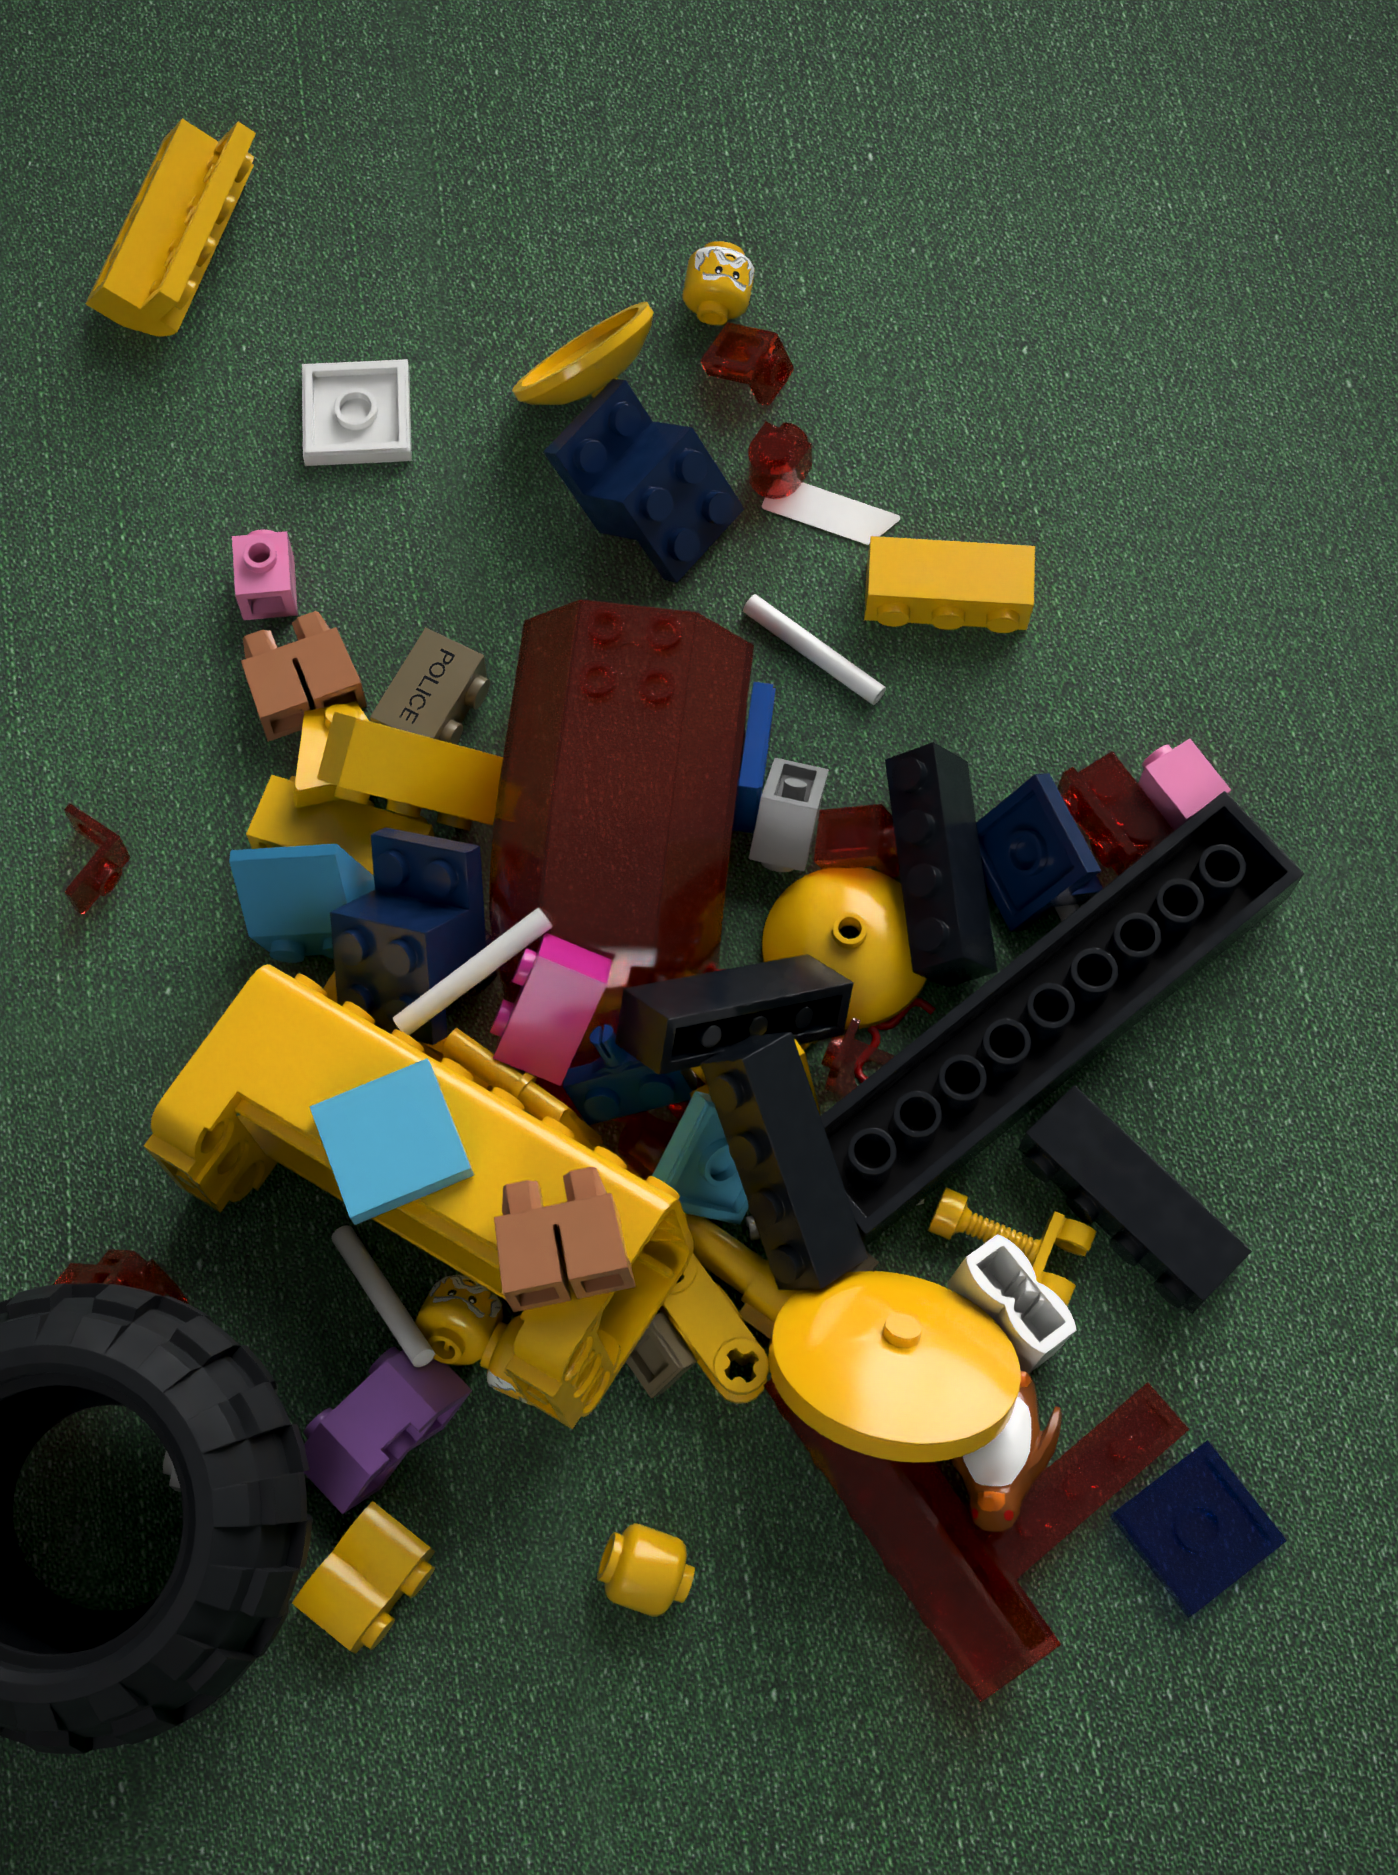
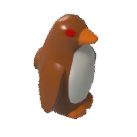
M1021 1371V1382L1015 1407L1009 1422L1002 1432L984 1447L967 1455L951 1459L954 1467L966 1484L969 1494V1512L973 1523L989 1532H1003L1012 1528L1020 1514L1021 1504L1034 1481L1046 1469L1051 1460L1060 1434L1062 1412L1061 1408L1055 1406L1046 1428L1040 1431L1036 1386L1026 1371Z

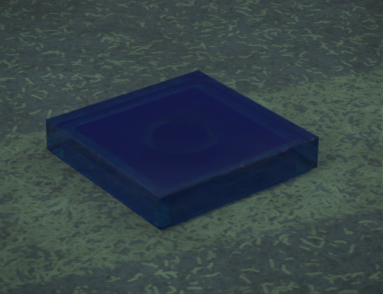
M1208 1440L1110 1515L1117 1527L1188 1618L1287 1541Z

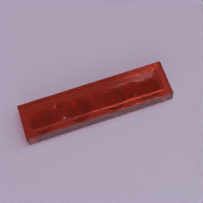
M1147 1382L1040 1474L1021 1504L1020 1514L1012 1528L1003 1532H989L978 1527L962 1543L971 1545L973 1549H968V1551L979 1564L983 1563L994 1578L993 1581L1004 1591L1181 1438L1189 1428Z

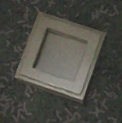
M664 1312L655 1315L626 1360V1363L651 1399L664 1393L697 1362Z

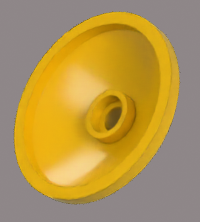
M641 302L603 320L535 366L517 382L512 392L518 401L531 405H563L580 400L590 394L594 399L613 378L619 379L618 376L639 355L652 326L653 310L648 302Z
M835 866L817 870L790 885L779 896L768 914L762 938L763 962L808 954L854 982L845 1029L868 1028L892 1019L917 998L927 981V978L913 973L901 883L881 872L858 866ZM844 926H853L860 934L856 938L847 939L839 933V930Z

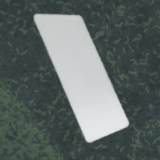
M780 474L774 476L762 503L764 510L866 545L870 544L871 536L880 537L900 520V516Z

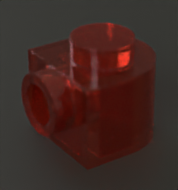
M765 421L748 448L749 481L752 488L759 495L770 499L787 497L798 489L812 469V444L808 442V437L802 429L792 423L785 422L780 427H777Z

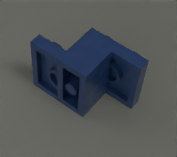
M613 378L543 451L598 532L637 540L662 578L666 581L677 583L745 509L694 429L688 426L653 422L626 380Z
M387 827L371 834L375 890L330 912L337 1003L342 1006L345 1001L354 1003L373 1017L375 1020L374 1025L391 1034L394 1029L400 1030L393 1021L395 1015L486 947L481 851L478 845ZM446 1008L409 1036L418 1042L434 1045L448 1037Z

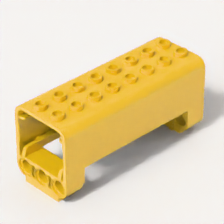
M270 964L263 965L257 969L159 1101L151 1118L150 1128L153 1134L145 1143V1149L178 1187L220 1213L229 1200L232 1202L240 1201L252 1188L258 1191L277 1163L343 1201L310 1106L428 1058L441 1087L474 1176L371 1219L505 1300L506 1298L502 1292L494 1217L503 1216V1186L525 1180L537 1181L541 1188L543 1205L546 1207L567 1202L563 1175L573 1170L596 1167L607 1194H612L620 1214L621 1228L636 1287L578 1299L569 1282L571 1301L523 1310L520 1319L524 1323L518 1331L514 1342V1355L504 1370V1373L512 1378L515 1383V1390L522 1394L527 1402L573 1429L580 1417L589 1415L601 1401L690 1261L694 1250V1241L686 1220L687 1215L684 1213L679 1201L680 1195L678 1192L656 1177L648 1176L645 1181L627 1171V1164L616 1154L604 1147L596 1146L594 1150H591L574 1140L575 1134L559 1121L549 1116H545L541 1121L523 1111L524 1105L507 1091L499 1087H493L490 1092L473 1082V1075L455 1061L443 1058L440 1063L423 1053L424 1048L408 1034L394 1029L390 1034L374 1025L375 1020L373 1017L354 1003L345 1001L341 1006L326 997V991L307 976L298 973L295 978H292ZM561 1239V1240H560V1246H561V1252H562L564 1270H565V1272H566V1274H567V1268H566V1262H565L563 1244H562V1239Z

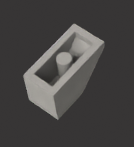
M774 758L760 800L749 854L750 860L759 861L765 868L776 872H790L794 869L805 871L829 769Z

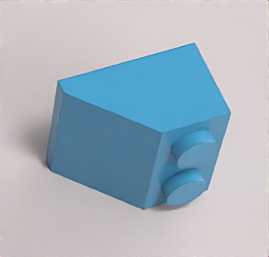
M338 844L231 850L229 863L248 935L252 940L270 952L271 958L278 961L297 963L302 962L305 956L324 955L334 959L330 912L375 890L374 875Z

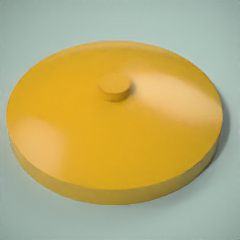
M847 1272L821 1290L797 1291L780 1309L774 1323L769 1345L768 1361L772 1380L785 1403L802 1421L819 1434L848 1449L893 1461L915 1463L943 1461L967 1455L984 1447L995 1439L1009 1422L1021 1382L1020 1364L1014 1346L1002 1328L984 1310L962 1295L939 1284L922 1278L893 1272Z

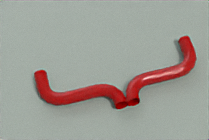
M916 998L905 1010L889 1021L870 1026L867 1031L872 1035V1041L854 1064V1074L858 1081L862 1083L868 1078L863 1074L862 1067L880 1045L881 1036L878 1029H893L912 1007L919 1006L930 1015L936 1008L922 998Z

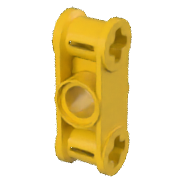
M692 1253L690 1261L680 1277V1282L675 1284L659 1311L664 1312L717 1392L725 1400L735 1404L748 1403L755 1400L764 1390L769 1372L768 1357L765 1350L745 1325L741 1314L732 1300L713 1281L697 1257ZM735 1360L740 1366L747 1365L748 1363L753 1365L750 1382L746 1383L741 1376L735 1377L732 1380L728 1378L731 1361Z

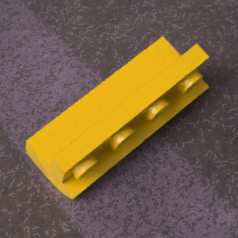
M183 118L166 135L159 147L86 301L87 306L129 329L160 337L170 336L178 332L253 169L254 164L252 162L254 156L248 153V150L256 135L254 131L237 122L218 142Z

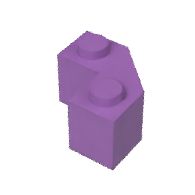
M392 1347L372 1364L368 1371L370 1376L336 1408L332 1409L329 1407L323 1410L307 1425L303 1434L308 1438L304 1446L310 1470L304 1471V1473L342 1514L379 1491L405 1455L444 1429L472 1392L468 1385L447 1364L438 1362L433 1358L431 1362L423 1367H414L404 1350L399 1351L396 1347Z

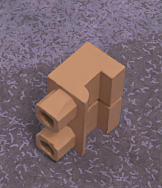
M317 611L297 617L292 622L298 641L277 648L271 630H260L243 637L246 659L241 660L268 742L302 730L304 711L310 710V706L299 679L301 676L304 678L315 709L357 701L361 709L367 707L362 683L337 628L330 629Z
M596 1167L573 1170L563 1175L567 1202L546 1207L543 1205L541 1188L537 1181L525 1180L503 1186V1216L494 1217L502 1292L513 1312L571 1301L569 1282L578 1299L636 1287L621 1228L620 1214L612 1194H607ZM561 1239H562V1244H563V1250H564V1256H565L567 1274H566V1272H565V1270H564V1264H563V1258H562V1252H561V1246H560V1240H561Z

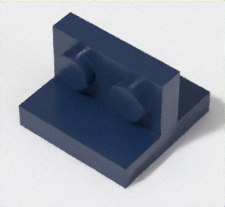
M1050 773L1034 774L976 822L984 880L1010 932L1026 930L1054 907L1084 904L1103 889L1096 876L1101 872V869Z

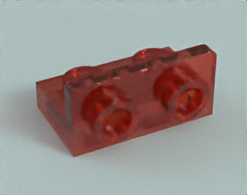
M1113 751L1079 772L1074 767H1071L1062 773L1057 788L1071 815L1090 838L1091 849L1098 861L1107 868L1112 867L1118 876L1174 832V829Z

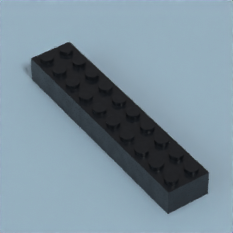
M1225 791L820 1116L864 1247L880 1236L1290 897L1303 877V871Z

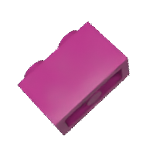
M545 932L537 951L526 948L519 961L512 982L521 985V988L514 1003L503 999L489 1032L499 1036L493 1059L561 1086L607 986L612 960Z

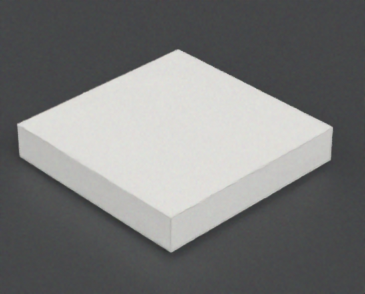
M408 359L302 364V426L305 466L412 461Z

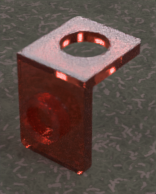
M69 803L64 812L74 830L100 847L65 891L74 909L84 915L100 895L105 896L115 888L121 878L122 868L131 857L119 835Z
M855 1017L852 1018L844 1036L831 1038L821 1065L830 1068L825 1089L843 1097L857 1087L854 1072L859 1064L862 1062H876L883 1066L894 1057L892 1054L856 1039L861 1020Z

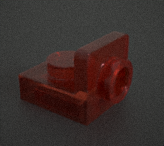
M729 322L726 323L700 360L708 376L748 384L757 402L767 406L772 403L794 370V366L777 332Z
M882 804L819 810L814 862L821 869L875 866L882 874L889 877H898L899 864L891 813Z

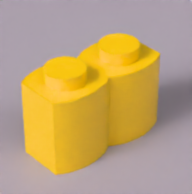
M372 1501L349 1527L331 1554L304 1584L292 1604L349 1651L356 1654L363 1645L372 1650L385 1637L395 1621L388 1614L395 1603L404 1593L413 1598L433 1574L435 1567L428 1562L435 1551Z

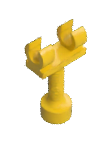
M945 1188L927 1231L948 1240L955 1233L966 1232V1235L971 1234L973 1238L977 1236V1239H982V1242L989 1241L997 1234L1007 1238L1027 1257L1035 1272L1036 1281L1051 1289L1068 1306L1076 1285L1066 1278L1044 1272L1043 1270L1054 1244L1072 1254L1085 1256L1091 1248L1096 1230L1080 1221L1065 1218V1215L1054 1211L1048 1219L1041 1239L1033 1241V1237L1030 1236L1028 1238L1026 1234L1022 1236V1232L1017 1233L1015 1229L1011 1231L1010 1227L1006 1228L1003 1224L1000 1226V1223H994V1220L989 1221L987 1217L983 1219V1216H978L977 1213L972 1215V1211L967 1206L968 1196L950 1188Z

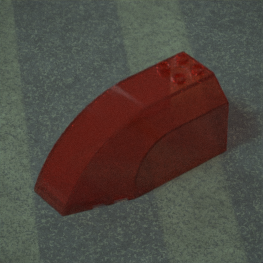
M579 599L524 620L494 819L489 883V920L491 935L494 941L539 907L553 925L546 933L612 960L607 986L569 1069L592 1063L601 1057L595 1046L590 1042L589 1037L591 1032L598 1026H601L602 1030H604V1024L611 1025L615 1034L617 1033L623 988L714 972L719 968L735 836L738 784L750 709L754 645L698 612ZM544 934L526 948L536 952ZM526 948L498 968L503 997L514 1003L521 988V985L513 983L512 979ZM518 1069V1071L523 1075L526 1073L525 1071ZM536 1078L535 1083L570 1107L578 1117H582L564 1090L563 1082L559 1086L542 1078ZM648 1111L609 1121L642 1124Z

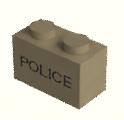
M425 627L371 714V722L457 745L463 732L462 721L470 708L476 710L481 706L490 687L484 655Z

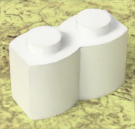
M997 1234L966 1256L947 1282L948 1289L979 1306L1002 1328L1014 1346L1020 1364V1371H1026L1028 1374L1052 1357L1076 1331L1074 1319L1065 1303L1051 1289L1036 1281L1033 1267L1024 1253L1014 1243Z

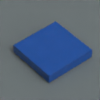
M753 681L738 784L734 831L754 833L763 790L776 690V688H773V684Z

